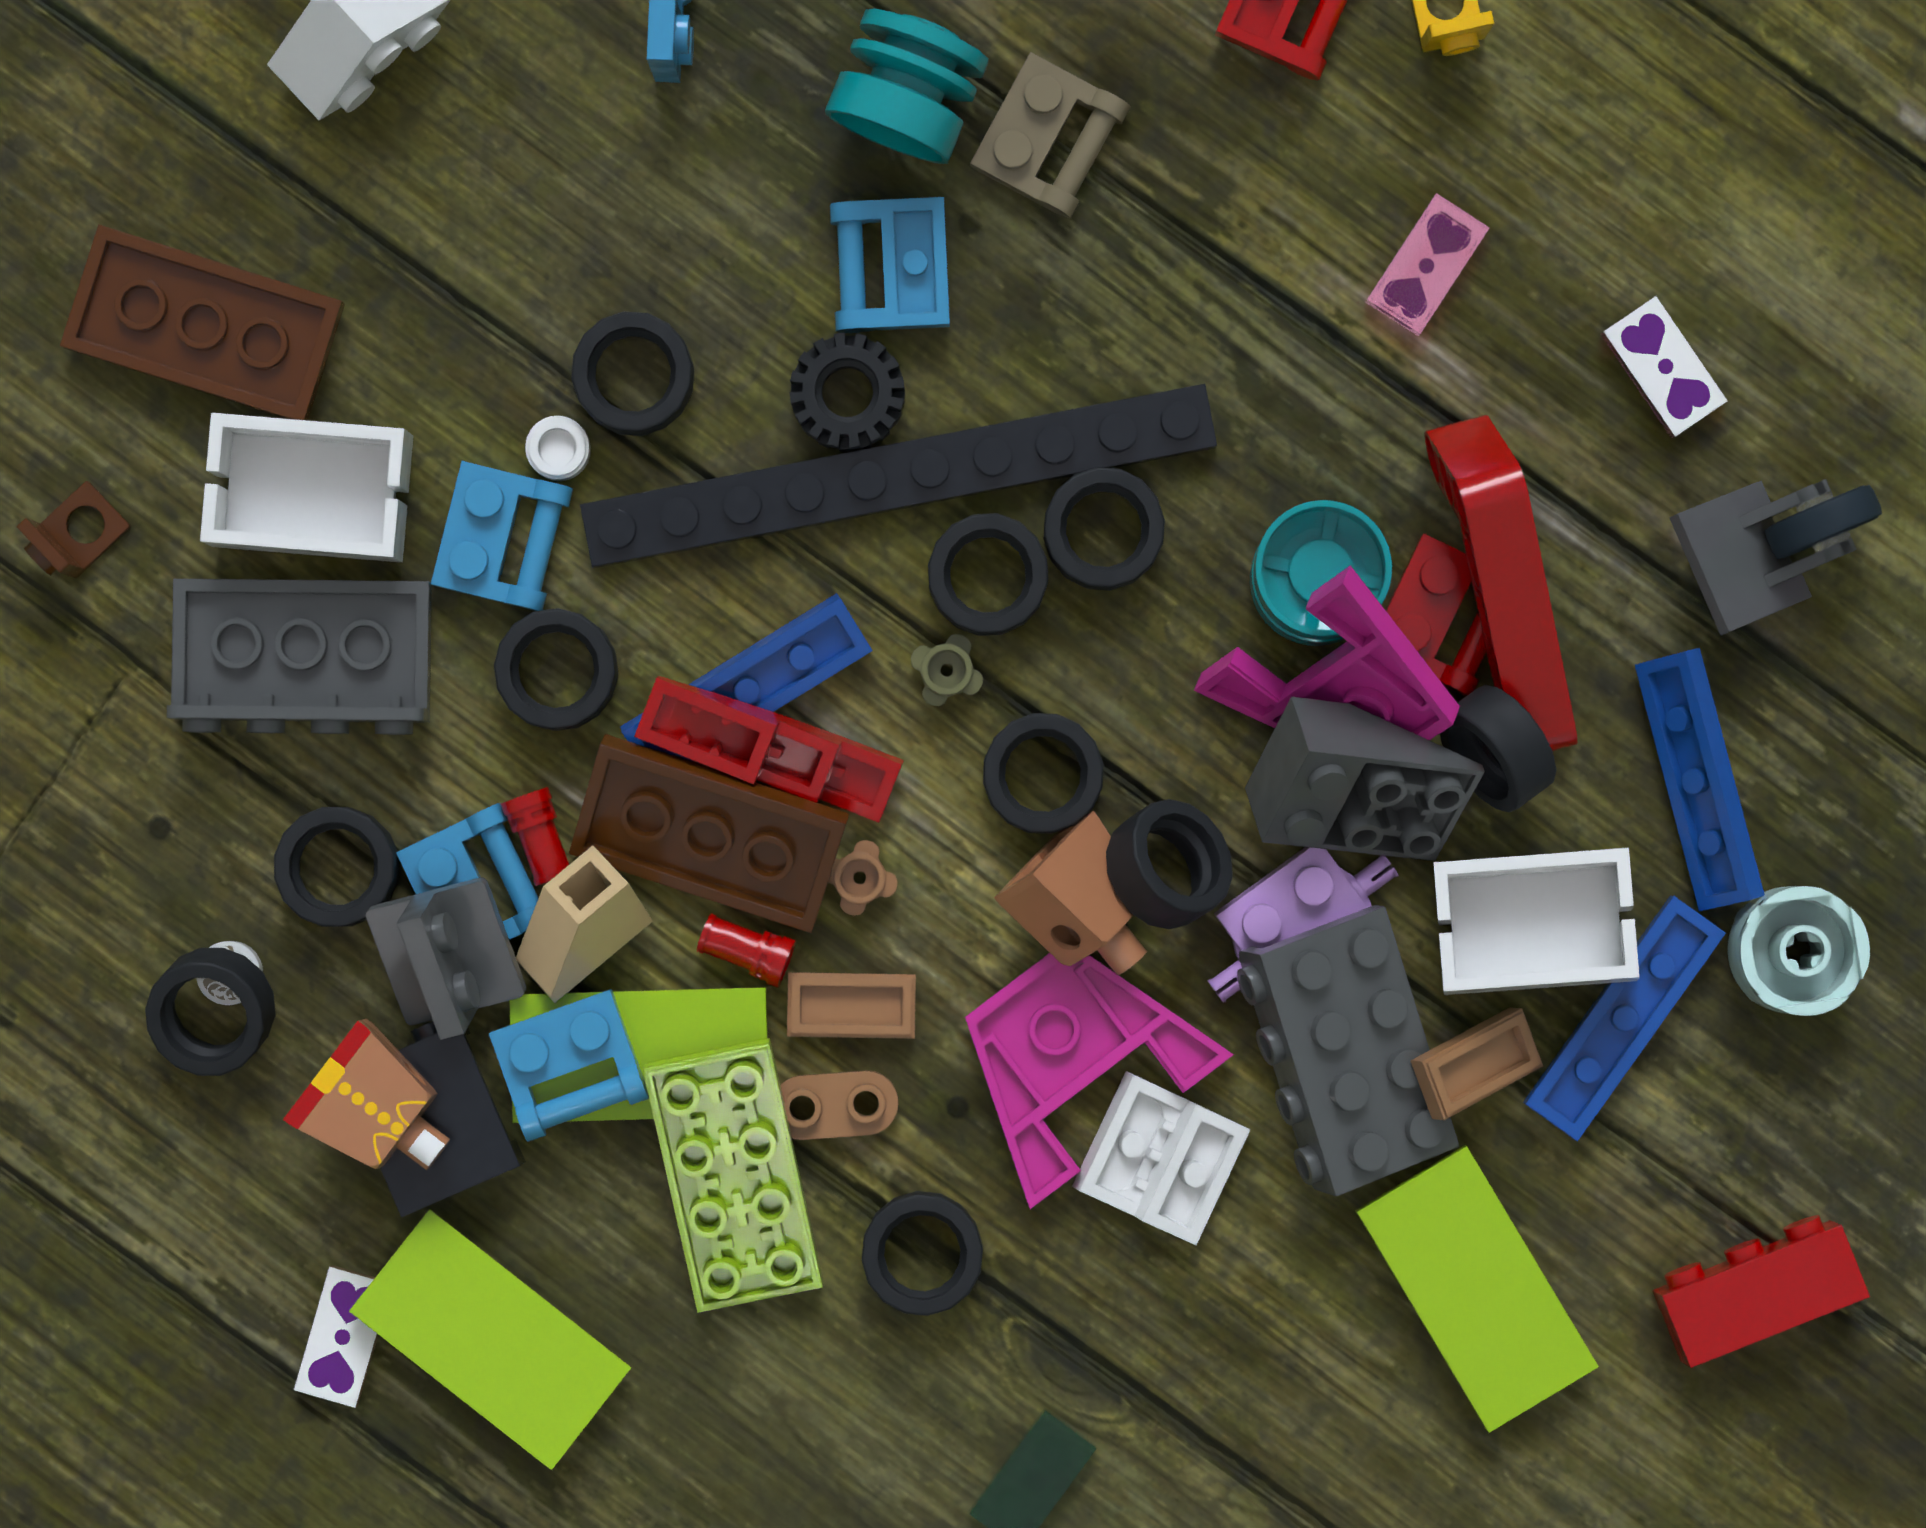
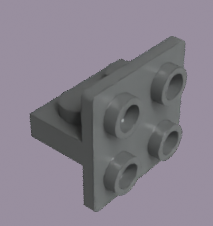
M479 877L373 905L366 912L365 916L404 1020L408 1025H416L433 1020L440 1040L465 1033L478 1008L521 998L524 995L526 984L488 881L485 878Z

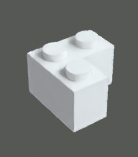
M311 0L267 65L318 120L341 107L349 113L359 107L374 91L375 86L370 82L374 74L380 73L393 63L404 48L409 46L413 52L418 51L435 37L441 29V25L436 19L450 0Z

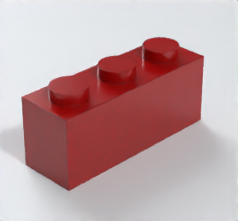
M1819 1215L1810 1216L1784 1227L1783 1230L1786 1237L1765 1246H1762L1760 1239L1749 1240L1725 1250L1724 1255L1727 1260L1705 1270H1703L1700 1262H1695L1665 1274L1664 1277L1667 1285L1652 1291L1680 1361L1692 1368L1869 1298L1870 1294L1842 1225L1831 1220L1822 1223Z

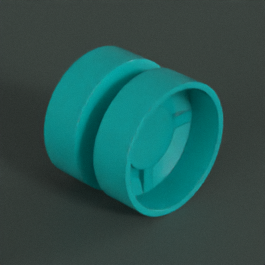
M1318 500L1306 502L1289 509L1279 516L1268 528L1252 560L1250 590L1257 611L1266 624L1275 632L1299 644L1322 646L1345 640L1305 609L1312 592L1351 565L1382 605L1388 593L1392 577V560L1386 539L1378 526L1367 515L1345 503Z

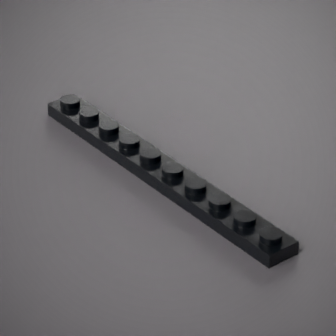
M1200 384L580 504L591 565L593 568H599L1070 477L1096 467L1116 468L1215 449L1217 441L1206 385Z

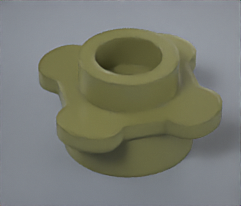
M954 634L947 639L945 644L937 645L933 648L924 645L919 646L912 653L911 665L914 669L920 671L925 685L922 696L928 704L942 706L948 697L962 692L967 695H973L980 690L983 677L979 671L973 668L969 656L971 643L965 636ZM949 664L952 666L953 673L950 676H943L940 670L943 665Z

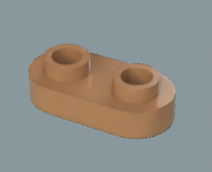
M862 1070L797 1075L785 1080L780 1085L793 1139L810 1140L877 1134L885 1130L893 1122L898 1110L899 1100L895 1086L886 1076L876 1071ZM869 1091L877 1096L879 1107L875 1113L862 1115L857 1112L854 1107V1099L860 1092ZM798 1096L809 1097L815 1105L813 1116L807 1120H799L791 1113V1102Z

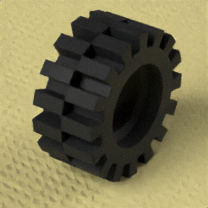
M845 333L834 334L833 338L827 340L822 338L813 343L814 347L807 353L804 351L798 359L799 363L795 371L793 370L790 379L791 392L789 393L795 417L804 432L809 437L811 436L818 441V444L828 449L829 447L839 449V452H850L852 449L859 448L864 450L872 447V444L878 440L883 441L890 434L893 426L898 424L902 415L903 404H905L904 380L899 364L894 356L892 357L886 351V347L878 341L875 343L868 340L867 336L857 333L856 336H845ZM851 368L858 370L872 384L873 396L869 406L862 413L853 417H842L834 414L823 401V386L827 378L840 369Z

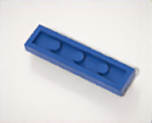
M836 593L688 685L774 712L873 650L843 601ZM643 713L620 726L621 732L627 741L691 762L694 761L634 737Z
M1700 648L1635 664L1699 911L1745 902L1764 896L1763 886Z
M1669 896L1637 941L1639 979L1631 982L1607 983L1525 1098L1523 1104L1569 1137L1578 1141L1726 932L1677 897Z

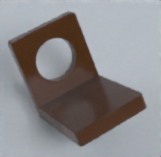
M85 481L44 521L38 523L25 518L16 527L30 541L24 547V550L47 574L51 576L58 570L61 574L77 579L131 528V525L90 482ZM85 506L96 508L104 519L102 535L96 541L87 544L79 543L73 539L68 529V522L72 513Z

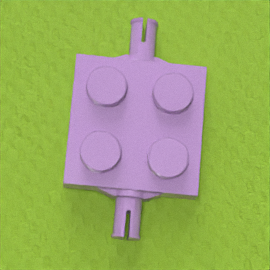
M1304 847L1216 911L1214 915L1231 937L1235 954L1239 959V952L1249 947L1265 948L1370 907L1371 902L1368 896L1399 875L1395 868L1390 866L1391 863L1385 855H1380L1378 859L1352 876L1336 864L1326 849ZM1237 960L1217 976L1208 980V983L1216 991L1215 993L1223 1003L1240 990L1237 979V971L1242 968L1240 960Z

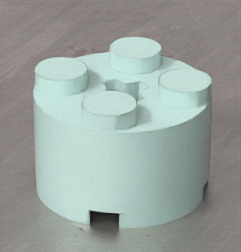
M1779 887L1764 892V896L1751 900L1737 912L1728 939V961L1733 977L1741 990L1751 1001L1775 1012L1799 1016L1823 1014L1839 1007L1846 1001L1860 980L1863 979L1870 959L1868 934L1860 916L1836 895L1817 887ZM1794 935L1798 941L1808 942L1810 946V954L1800 956V967L1796 960L1787 959L1786 947L1794 944Z

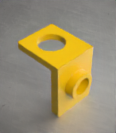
M1411 0L1423 53L1441 49L1443 56H1451L1475 50L1480 47L1479 40L1485 39L1494 25L1492 11L1480 13L1478 0H1463L1462 11L1459 15L1449 20H1442L1433 16L1427 8L1426 0Z

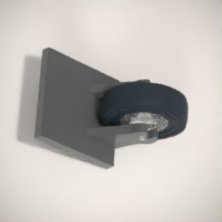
M1825 479L1770 502L1762 481H1759L1669 518L1720 635H1723L1811 598L1812 595L1802 573L1857 550L1849 531L1879 518L1878 516L1882 515V510L1877 496L1870 485H1863L1834 497ZM1796 507L1798 513L1776 523L1774 522L1772 517ZM1811 547L1814 548L1815 554L1792 563L1789 556Z

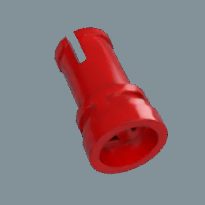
M549 787L500 803L512 832H518L534 877L535 886L549 882L569 865L553 821L557 815L551 801L552 796Z
M710 914L702 930L696 950L699 953H706L748 969L750 976L766 981V984L779 988L790 964L796 940L786 936L781 937L765 931L762 935L720 919L717 915Z

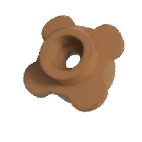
M868 840L859 841L852 853L842 859H835L828 883L834 884L841 896L840 907L849 915L862 914L866 904L879 896L890 897L897 889V878L893 873L886 872L878 858L880 853L879 847L874 842ZM863 872L866 875V881L863 884H857L854 881L855 873Z

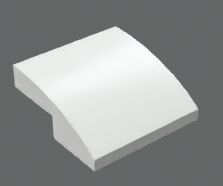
M1126 1071L1072 1187L1127 1212L1145 1223L1197 1245L1250 1129Z

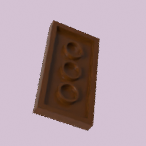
M98 224L60 346L73 352L286 419L308 421L345 303L338 299Z
M605 734L599 745L569 854L579 857L593 845L617 870L812 933L850 814L758 783L751 784L724 772Z

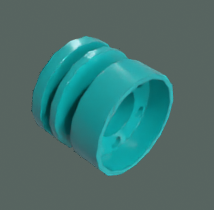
M875 8L866 9L860 22V29L876 41L863 38L853 39L850 51L861 62L870 67L872 72L870 75L852 71L840 72L826 106L825 114L837 124L877 144L921 160L948 164L962 130L963 120L942 105V100L973 102L977 88L961 76L983 78L989 58L980 50L961 40L955 33L928 20Z

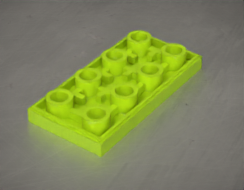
M766 987L613 991L644 1081L643 1066L645 1063L768 1039ZM602 992L566 993L556 1003L546 993L524 994L521 998L509 1000L510 1025ZM614 1057L533 1085L531 1089L536 1103L540 1104L618 1076L619 1073ZM650 1099L630 1105L629 1101L625 1100L569 1121L654 1119ZM512 1101L513 1123H519L515 1111V1106Z
M770 1038L645 1063L643 1066L644 1077L697 1313L823 1288V1278Z
M1466 1145L1355 1210L1488 1433L1599 1367Z
M430 1209L349 1310L355 1317L550 1470L555 1467L631 1369L628 1364Z

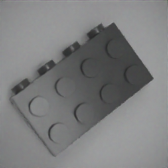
M173 579L171 705H167L166 718L182 720V732L221 733V721H247V733H285V721H311V733L349 734L350 722H375V734L413 735L414 723H430L431 582Z
M1373 905L1265 948L1249 947L1239 952V960L1242 966L1237 971L1239 987L1246 1001L1250 1005H1254L1261 1027L1256 1032L1258 1047L1265 1061L1269 1065H1273L1280 1089L1275 1091L1276 1104L1284 1121L1288 1125H1292L1299 1147L1294 1151V1160L1301 1178L1307 1185H1312L1317 1191L1339 1196L1459 1147L1451 1117L1446 1120L1431 1118L1410 1061L1430 1049L1385 906Z

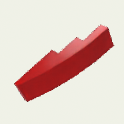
M658 676L655 680L634 736L751 784L758 780L816 803L819 800H823L878 823L882 819L904 760L829 731L718 693Z

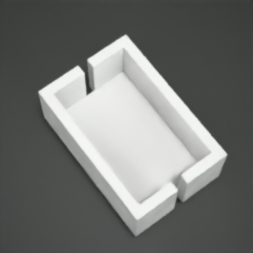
M211 413L206 471L220 478H229V485L227 490L218 484L205 483L200 542L219 548L403 563L407 505L399 499H395L396 492L409 493L413 435L404 428Z
M1629 848L1433 862L1439 925L1452 924V932L1439 933L1444 995L1631 982L1639 979L1635 919L1621 920V922L1619 920V912L1631 911L1634 906Z

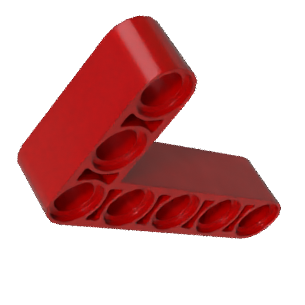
M1488 415L1427 430L1424 432V438L1433 475L1460 522L1493 685L1515 698L1530 713L1543 731L1552 751L1577 745V731L1530 497L1522 469Z

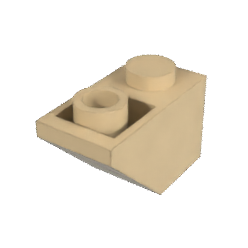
M592 845L543 886L516 959L526 973L556 1003L652 923L653 920L630 884Z

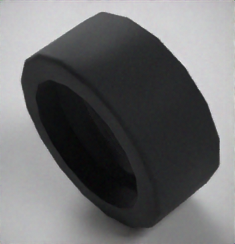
M624 311L601 319L583 335L573 355L571 380L579 403L597 424L619 435L644 436L665 429L683 413L693 393L694 366L684 340L669 323L649 313ZM626 337H642L657 344L666 354L671 368L670 384L663 398L652 407L638 412L623 411L609 404L600 394L596 382V365L603 351L614 341Z
M1096 467L1075 474L1056 490L1045 513L1043 539L1050 560L1066 579L1086 589L1111 591L1134 583L1152 567L1163 545L1165 519L1157 496L1142 479L1122 469ZM1096 492H1111L1126 498L1137 510L1142 524L1141 540L1135 552L1124 562L1110 567L1093 566L1081 560L1071 549L1066 535L1067 518L1073 506L1083 497Z
M998 513L973 514L952 524L936 541L928 563L929 591L939 612L956 628L978 636L1003 635L1024 625L1040 607L1048 585L1047 557L1038 538L1020 521ZM994 537L1008 542L1019 552L1025 565L1026 581L1021 595L1011 606L998 612H980L968 608L957 598L951 585L950 568L955 555L965 544L978 538Z
M560 608L535 611L514 623L500 641L494 663L497 690L508 709L526 723L552 731L579 728L598 717L612 699L619 675L615 649L604 631L582 614ZM555 632L573 635L584 643L593 658L594 665L591 687L585 695L570 706L558 708L540 705L529 697L520 682L519 675L522 653L531 641L543 634Z
M1483 685L1458 702L1460 708L1454 724L1440 733L1441 743L1443 747L1483 765L1485 772L1474 790V793L1480 799L1495 809L1510 813L1523 806L1554 782L1557 768L1553 751L1536 721L1515 698L1497 687Z
M1033 713L1011 721L994 737L984 758L983 786L991 806L1006 823L1027 833L1053 834L1075 826L1093 809L1103 788V761L1096 742L1080 724L1058 714ZM1036 736L1054 737L1066 743L1076 754L1081 767L1080 784L1074 797L1063 807L1049 812L1033 811L1020 805L1010 794L1005 781L1006 763L1011 752L1021 742Z
M1172 799L1151 803L1124 821L1112 833L1106 850L1107 874L1117 897L1131 914L1148 925L1170 930L1186 926L1213 910L1227 896L1233 878L1231 854L1220 830L1206 814L1191 804ZM1149 833L1160 835L1174 844L1185 858L1191 873L1192 890L1190 896L1178 894L1166 886L1154 871L1147 849Z
M321 807L300 816L283 833L274 854V880L283 901L300 918L322 927L354 926L367 920L365 915L371 906L391 900L399 880V858L396 854L398 851L391 834L373 816L349 807ZM330 829H344L357 834L369 846L374 858V876L369 888L358 899L344 905H330L316 899L305 888L300 876V858L305 846L316 835Z
M198 948L180 956L152 986L145 1007L147 1031L157 1051L176 1068L197 1076H222L241 1068L267 1039L276 1016L274 992L263 971L246 956L226 948ZM195 978H210L225 984L239 997L246 1010L247 1022L243 1033L235 1041L226 1045H212L197 1039L183 1027L175 1010V1000L178 991L186 982Z
M915 1191L893 1198L875 1213L864 1234L861 1261L868 1284L884 1303L905 1314L929 1316L953 1308L970 1294L981 1273L983 1245L976 1222L961 1204L941 1193ZM917 1215L933 1216L947 1223L956 1234L961 1249L959 1265L952 1278L941 1287L928 1291L911 1290L898 1283L888 1271L884 1257L886 1240L892 1229L904 1219Z

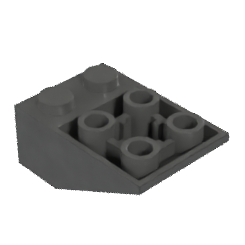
M1291 697L1245 786V790L1262 842L1435 861L1485 771L1482 764L1352 704Z

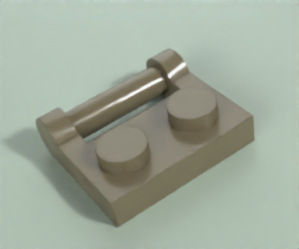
M1030 52L971 160L970 167L1048 210L1070 219L1079 204V200L1075 196L1114 124L1123 123L1131 106L1118 96L1103 89H1098ZM1076 103L1091 110L1092 113L1053 185L1038 179L1037 175Z

